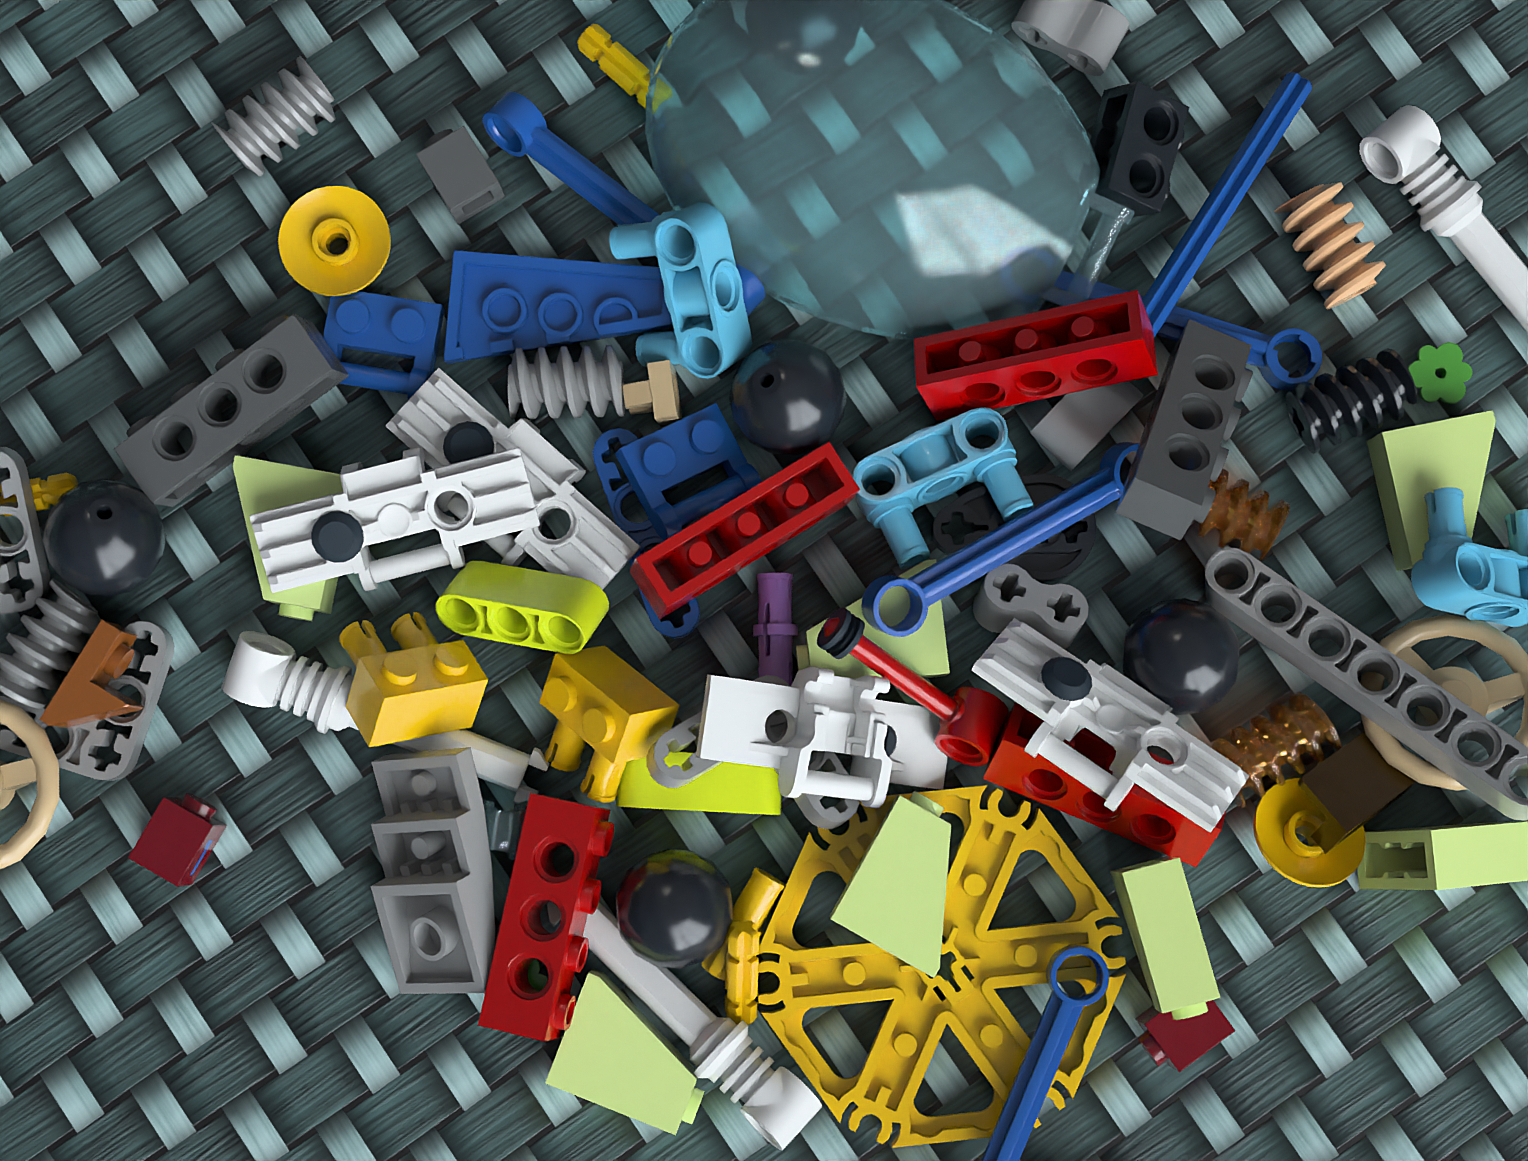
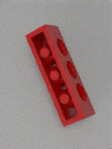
M1138 290L914 339L916 387L936 421L953 418L980 407L996 409L1158 375L1153 328Z
M828 442L635 558L629 572L658 618L661 619L848 505L860 488L831 443Z
M1017 702L1014 703L992 751L983 779L1167 856L1180 857L1182 862L1197 867L1221 832L1226 811L1210 833L1136 783H1134L1114 812L1104 806L1106 799L1040 754L1034 758L1024 751L1028 742L1044 721ZM1086 727L1082 728L1070 742L1066 739L1063 741L1111 775L1113 774L1109 767L1116 756L1114 746ZM1149 752L1150 756L1161 764H1174L1170 760Z
M530 793L478 1026L544 1042L560 1038L562 1030L567 1031L569 1029L576 1005V997L570 995L575 972H581L589 948L588 938L583 937L588 914H594L601 895V881L596 879L600 856H607L614 836V824L608 822L610 809ZM565 843L574 853V865L568 874L562 876L554 868L553 856L556 849ZM549 901L554 902L559 907L562 916L560 926L554 933L546 931L540 920L541 910ZM535 959H539L545 964L549 975L548 982L541 991L532 987L527 975L528 968Z

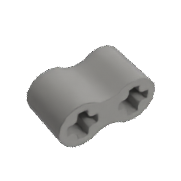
M1024 0L1011 26L1014 32L1029 44L1058 55L1081 72L1093 76H1101L1129 29V21L1117 9L1095 0Z
M1129 381L1068 393L1035 426L1030 434L1067 469L1072 471L1144 395Z
M1002 564L990 571L973 601L975 619L983 628L991 632L1002 633L1015 618L1020 622H1024L1063 649L1070 646L1087 619L1089 610L1086 598L1078 589L1066 584H1042L1033 579L1026 570L1013 564ZM1000 595L1007 598L1006 602L999 599ZM1054 616H1057V617L1060 618V619H1059V622L1054 619Z

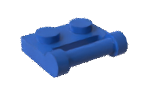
M361 291L344 296H331L323 338L339 361H341L343 348L414 359L411 373L340 362L349 376L339 384L406 394L409 400L434 373L445 312L442 304Z
M717 403L621 447L615 453L650 522L663 540H667L682 531L683 525L720 508L762 482L756 469L747 462ZM723 465L729 477L728 479L672 506L666 502L662 493Z

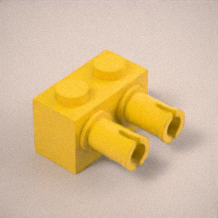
M414 612L412 617L417 626L408 613L398 618L391 627L393 638L395 641H398L402 648L399 651L387 652L377 636L374 626L367 620H363L361 624L366 634L363 633L358 621L348 625L339 636L340 644L347 651L356 666V672L345 707L368 747L471 728L488 682L487 676L464 640L438 644L428 628L423 615L418 612Z
M605 645L582 649L575 654L556 653L539 701L541 705L558 719L549 747L544 755L545 761H552L551 766L556 769L575 771L580 766L581 756L587 742L594 749V753L585 779L581 783V791L583 794L588 793L587 797L594 801L602 803L612 802L617 796V789L626 763L631 760L647 757L650 747L665 732L672 728L680 705Z

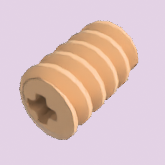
M1342 182L1318 185L1290 199L1274 211L1275 213L1292 212L1282 224L1286 233L1303 231L1292 245L1296 252L1313 250L1303 263L1304 269L1307 272L1324 270L1313 284L1317 291L1335 290L1324 302L1327 310L1345 303L1375 286L1377 283L1374 278L1386 266L1384 261L1365 262L1364 258L1375 247L1373 241L1354 242L1355 236L1365 227L1363 221L1344 223L1343 218L1353 209V203L1334 204L1332 199L1344 187Z

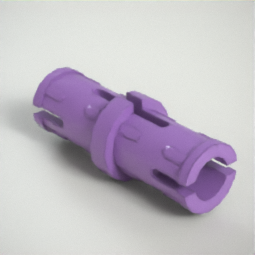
M760 573L757 574L758 624L753 625V637H758L759 677L765 675L777 676L791 686L793 683V637L798 636V625L792 624L793 574Z

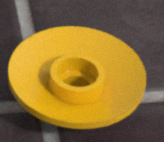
M325 186L306 193L289 208L280 226L278 245L286 270L301 286L320 295L344 296L365 288L381 273L390 253L391 235L383 212L367 195L349 187ZM337 238H345L348 241V247L345 252L339 255L330 253L331 242Z
M1301 778L1288 779L1277 783L1262 796L1254 813V836L1263 857L1279 874L1292 882L1307 887H1329L1347 879L1358 868L1364 856L1366 845L1364 827L1359 828L1325 854L1322 848L1311 838V835L1327 818L1300 788L1298 782ZM1295 833L1303 835L1307 839L1309 846L1303 844Z

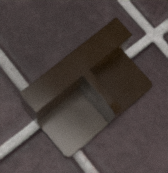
M1365 731L1306 773L1298 782L1300 788L1327 818L1311 835V838L1322 848L1325 854L1402 797L1417 781L1389 765L1367 737Z

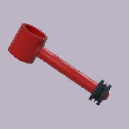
M843 607L836 610L827 619L817 637V645L821 649L826 650L827 653H830L836 659H842L848 654L852 655L881 677L889 679L891 684L938 716L941 727L935 738V744L946 756L971 766H983L988 763L1009 713L1007 706L1002 700L987 691L974 687L958 688L952 699L862 635L865 628L864 621L851 614L846 608Z

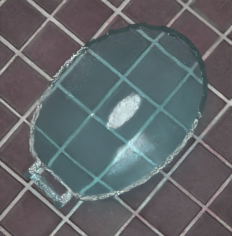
M704 0L673 30L660 51L652 70L646 95L645 135L653 169L674 211L683 210L698 202L709 203L716 207L723 215L727 224L735 264L757 276L764 287L765 294L811 316L854 330L886 337L914 340L920 337L1038 312L1046 299L1062 306L1087 301L1123 223L1129 225L1135 214V211L1095 193L1100 168L1087 132L1063 93L1044 71L1022 50L996 30L944 0ZM1089 208L1102 213V216L1066 292L1055 287L1054 284L1072 251Z

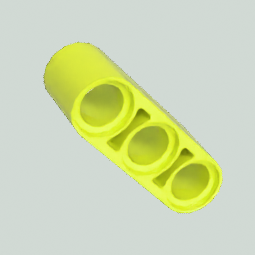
M470 561L466 563L436 602V613L439 619L453 632L564 654H575L581 651L609 610V601L606 594L592 581L485 561Z
M669 752L664 761L669 768L673 765H679L682 768L681 765L693 753ZM647 757L626 763L617 789L615 806L781 815L782 795L778 787L779 775L771 767L724 761L684 786L667 788L658 784L650 776L647 768Z

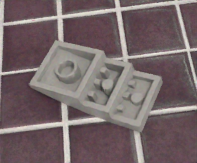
M471 747L385 755L371 763L386 816L375 821L371 826L386 878L370 887L400 994L485 993L495 947L493 877L484 805Z

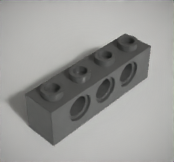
M295 314L290 317L283 315L272 320L260 331L261 339L246 350L237 349L225 355L215 365L217 372L201 384L194 382L181 388L170 400L173 405L157 417L150 415L137 421L127 430L128 438L116 446L114 450L152 503L174 507L233 463L235 455H244L349 376L312 321ZM279 360L283 368L282 378L277 385L269 388L265 380L266 370L271 363ZM234 394L238 403L237 411L230 420L225 421L221 413V406L227 396ZM189 427L193 436L192 445L186 453L181 454L177 445L178 436L184 428Z
M1190 319L1188 320L1169 355L1115 513L1178 540L1182 539L1193 520L1203 523L1216 495V490L1208 487L1209 481L1215 482L1229 453V449L1221 446L1222 440H1229L1241 414V409L1233 406L1234 401H1241L1253 375L1252 370L1245 368L1252 345Z

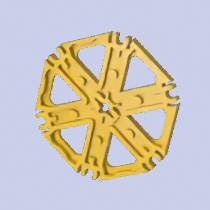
M988 785L917 792L944 807L942 813L949 812L957 815L964 825L963 837L947 872L943 936L946 940L942 943L941 947L942 955L951 951L955 957L950 962L949 967L952 971L951 976L959 986L957 990L952 987L947 979H943L939 974H936L935 978L928 977L926 973L870 941L807 948L798 944L792 933L794 922L813 879L821 872L832 871L840 875L844 882L848 884L896 796L900 795L909 800L913 793L887 795L884 803L879 808L865 807L859 800V804L867 816V821L860 822L856 812L849 819L848 830L841 835H835L829 829L817 827L822 839L830 844L827 850L821 849L814 842L810 832L808 833L759 944V951L756 954L776 953L780 955L779 961L768 959L759 962L758 973L773 972L780 981L775 991L758 994L759 1003L772 1005L783 1001L785 1005L783 1008L774 1011L761 1010V1014L839 1123H841L843 1112L851 1102H854L856 1106L851 1110L848 1117L849 1129L856 1132L862 1117L869 1114L876 1115L881 1120V1125L876 1135V1142L884 1144L889 1139L892 1133V1122L900 1123L898 1134L891 1143L892 1148L991 1137L1031 1042L994 989L1048 983L1046 969L1050 958L1056 951L1069 945H1081L1095 951L1103 958L1109 969L1120 968L1126 964L1125 957H1106L1101 950L1103 939L1111 935H1121L1122 927L1113 924H1102L1097 927L1095 924L1099 919L1119 916L1040 808H1036L1033 821L1025 829L1021 824L1027 820L1031 811V803L1025 800L1021 801L1015 815L1005 817L998 809V803L1003 791L995 788L987 797L986 810L980 809L981 795ZM1027 850L1040 852L1072 894L1075 901L1073 914L1068 919L1060 922L988 929L1019 855ZM1073 955L1066 958L1058 967L1056 978L1057 982L1075 980L1083 986L1085 994H1088L1096 985L1097 970L1092 960L1087 956ZM964 965L973 976L970 980L961 969ZM1123 972L1113 976L1109 975V983L1104 995L1095 1003L1083 1006L1046 1097L1051 1098V1101L1059 1110L1065 1107L1064 1098L1052 1085L1055 1080L1060 1081L1066 1087L1069 1096L1072 1099L1074 1098L1126 976ZM936 986L939 987L946 997L942 1001L933 990ZM891 1000L860 1072L851 1078L837 1076L803 1030L802 1019L806 1011L815 1007ZM948 1024L991 1084L994 1096L989 1107L982 1111L925 1116L915 1108L914 1098L945 1026ZM1038 1117L1033 1126L1035 1128L1041 1125Z

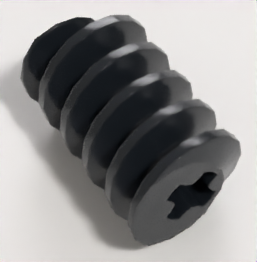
M1387 348L1379 352L1376 359L1371 357L1360 359L1357 361L1355 368L1344 365L1336 370L1334 376L1328 373L1319 375L1315 378L1314 385L1306 381L1301 382L1295 386L1293 393H1286L1285 399L1294 430L1308 450L1315 454L1321 450L1319 435L1322 433L1335 446L1341 443L1340 426L1342 425L1355 438L1362 434V417H1365L1374 429L1383 426L1382 409H1386L1395 421L1404 418L1402 402L1406 400L1409 404L1414 405L1417 402V391L1411 373L1402 357L1395 350Z

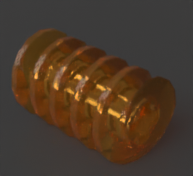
M1223 468L1215 482L1209 481L1208 487L1216 490V495L1207 517L1203 523H1199L1198 536L1204 538L1216 527L1220 529L1218 547L1223 549L1232 540L1237 538L1240 540V550L1250 554L1254 549L1260 550L1259 560H1262L1279 535L1290 511V504L1281 499L1268 509L1269 493L1264 489L1256 491L1247 499L1249 482L1243 478L1237 480L1227 489L1229 472Z
M1301 692L1291 695L1288 702L1289 708L1280 703L1270 707V720L1262 715L1254 716L1250 720L1251 732L1242 726L1235 727L1231 730L1230 734L1232 744L1221 737L1211 742L1212 749L1241 767L1242 771L1250 775L1233 799L1239 808L1246 806L1243 788L1249 787L1259 797H1263L1266 795L1262 777L1268 775L1275 783L1282 786L1286 783L1282 770L1283 765L1288 764L1295 772L1301 775L1305 772L1302 754L1307 752L1315 761L1321 763L1325 760L1321 743L1327 741L1336 751L1342 748L1334 725L1326 713L1307 695Z

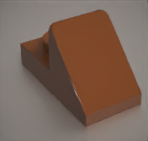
M101 620L39 720L49 726L68 728L142 710L144 708L142 705L107 685L111 678L117 679L129 666L134 656V650L130 647L137 638V635L119 624Z

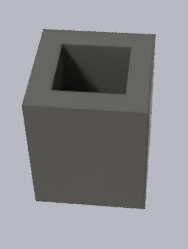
M465 126L460 127L454 132L452 129H446L436 133L425 142V149L416 154L458 225L505 197L499 181Z

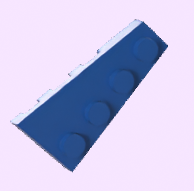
M454 250L444 362L446 364L513 354L516 348H522L523 352L538 350V347L550 348L673 328L671 314L665 303L664 284L659 267Z

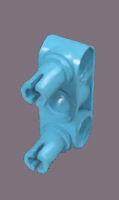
M698 202L683 210L663 212L661 215L656 216L652 222L622 224L614 227L610 232L609 243L612 254L616 259L657 257L664 284L665 303L673 322L674 331L646 332L638 337L635 349L637 359L642 366L648 367L647 363L670 360L672 365L681 364L682 367L688 369L697 377L709 379L735 364L749 352L752 345V337L743 299L742 280L736 268L727 224L723 215L716 207L709 203Z
M980 407L972 409L936 426L918 430L902 441L865 457L857 464L853 473V479L860 488L856 494L858 507L875 528H881L901 569L915 567L930 557V551L911 514L914 509L924 504L942 500L954 494L962 487L976 481L985 483L1005 523L1034 508V504L1014 467L1017 464L1016 451L1008 437L1006 422L998 412L990 408ZM979 435H989L996 440L995 444L985 449L975 448L969 444L971 439ZM880 480L888 481L894 485L891 491L880 496L872 495L866 491L869 485Z
M1446 487L1436 489L1434 493H1426L1424 498L1427 504L1429 541L1425 543V550L1422 553L1423 559L1414 564L1411 573V581L1417 597L1424 605L1432 609L1463 615L1470 620L1493 622L1510 627H1520L1528 624V509L1515 511V514L1510 513L1504 517L1507 525L1509 550L1495 549L1475 544L1470 537H1467L1462 500L1464 495L1461 489Z

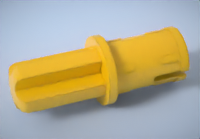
M755 867L751 878L733 906V921L742 923L749 920L757 925L759 938H762L764 931L761 929V926L786 885L773 875ZM726 938L722 946L701 963L708 973L721 980H725L726 950L728 949Z

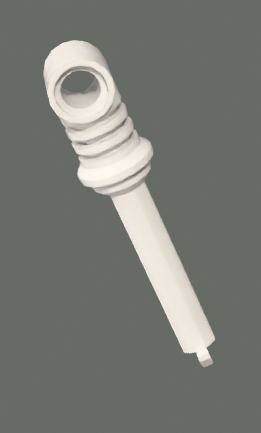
M1406 105L1401 107L1363 138L1359 150L1363 163L1376 178L1383 182L1396 184L1402 181L1404 183L1399 189L1403 195L1410 191L1413 196L1408 201L1412 206L1418 202L1422 205L1417 212L1421 215L1420 227L1424 232L1432 229L1437 236L1449 237L1528 333V268L1482 213L1483 199L1477 193L1482 188L1477 181L1466 180L1463 175L1456 179L1453 176L1458 171L1456 166L1453 164L1447 168L1444 165L1449 160L1447 155L1444 153L1438 157L1435 154L1440 149L1441 136L1433 119L1416 106Z
M255 631L240 633L221 688L224 693L242 703L257 707H272L278 701H281L280 709L289 711L294 706L293 714L297 716H302L307 711V720L314 722L317 731L323 734L329 728L335 731H340L347 727L359 730L345 707L354 678L351 675V667L346 665L338 669L327 667L325 672H322V663L316 661L310 667L309 658L301 656L296 661V653H294L295 650L292 646L274 636ZM466 729L392 743L412 752L471 747L477 777L516 792L513 801L518 803L528 801L530 793L538 794L539 792L521 784L528 764L547 771L549 767V762L545 761L543 753L536 747L532 754L529 755Z
M549 901L547 903L549 922L554 927L561 921L562 916L560 909L552 901ZM600 902L594 914L587 915L583 937L588 938L589 949L690 1047V1060L698 1067L693 1074L698 1078H709L713 1083L718 1079L724 1082L719 1089L725 1093L730 1088L734 1092L730 1100L734 1104L739 1099L745 1103L740 1111L746 1120L768 1142L783 1151L822 1108V1104L814 1093L786 1068L780 1066L774 1071L770 1067L774 1062L770 1056L765 1061L759 1057L764 1052L762 1048L758 1046L753 1051L749 1047L753 1040L748 1036V1025L743 1020L737 1025L730 1017H717L666 967L655 966L636 956L620 937L617 919Z

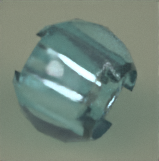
M483 800L490 851H505L508 853L510 860H515L527 805L514 804V810L504 811L497 810L498 808L494 807V802Z

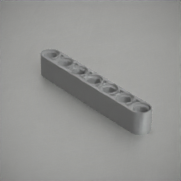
M1226 548L1217 551L1210 557L1205 569V595L1208 603L1217 612L1496 810L1514 820H1528V799L1517 796L1509 785V779L1513 777L1524 776L1528 778L1527 746L1247 552L1238 548ZM1232 573L1241 576L1246 583L1238 589L1227 590L1220 587L1216 580L1224 574ZM1271 606H1282L1287 608L1293 617L1283 623H1274L1267 620L1262 612ZM1321 638L1330 639L1339 646L1341 651L1334 656L1322 657L1315 654L1310 648V644ZM1367 672H1376L1387 679L1389 686L1381 691H1370L1359 683L1358 677ZM1416 706H1425L1437 715L1439 721L1435 725L1428 727L1420 726L1409 718L1407 711ZM1465 741L1480 743L1487 750L1489 758L1482 762H1471L1459 753L1457 745Z

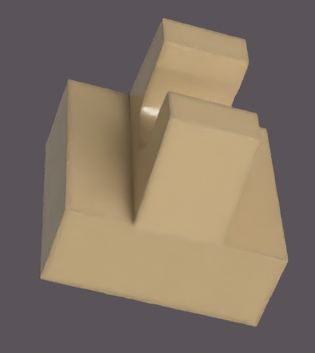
M670 360L647 363L649 380L622 385L625 408L629 409L630 414L654 412V419L661 428L682 419L677 374Z

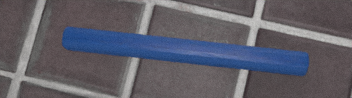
M1290 72L1286 74L1142 299L1153 328L1154 337L1311 92V82L1306 78H1302L1298 73Z

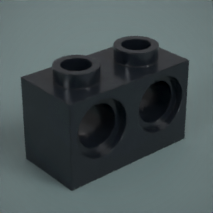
M1138 81L1104 90L1075 194L1125 218L1160 213L1170 191L1169 180L1176 154L1184 140V125L1189 107Z

